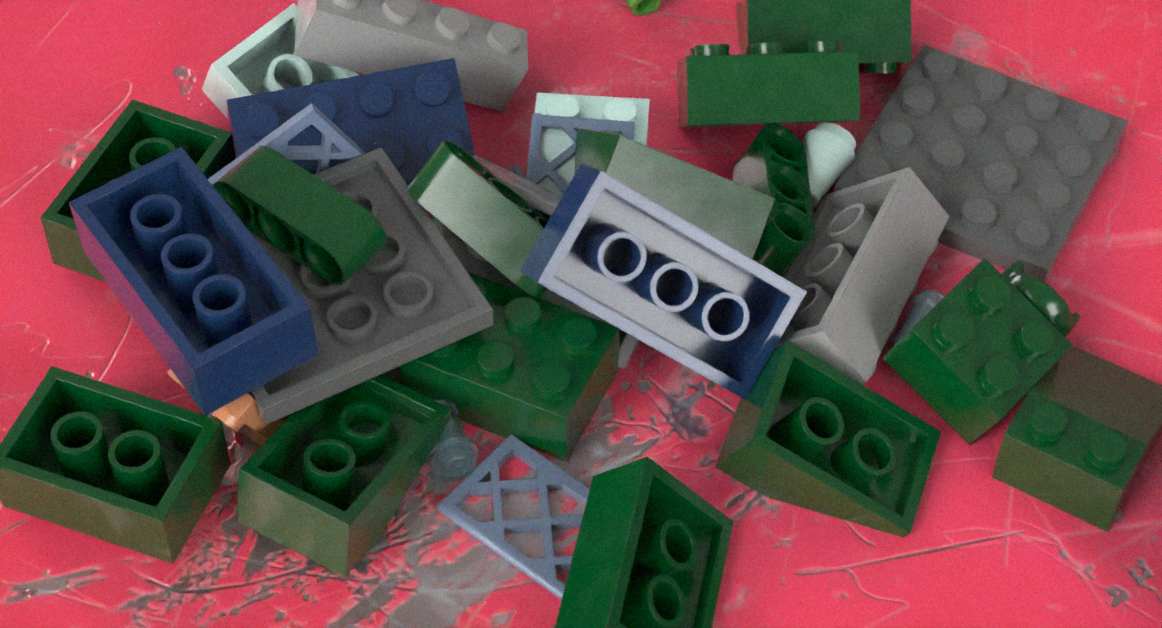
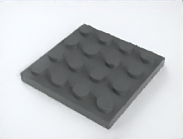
M924 45L856 151L855 160L842 173L835 184L834 192L910 167L949 215L938 238L939 243L981 260L986 258L991 264L1003 269H1007L1017 261H1022L1025 274L1034 276L1045 283L1119 146L1128 120Z
M382 147L314 174V176L368 210L381 224L387 238L386 246L341 286L325 281L250 231L310 306L318 348L317 356L249 392L256 400L258 413L265 425L494 325L492 307L424 208L407 191L408 185Z

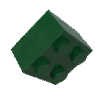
M984 258L883 359L971 445L998 423L1073 344Z

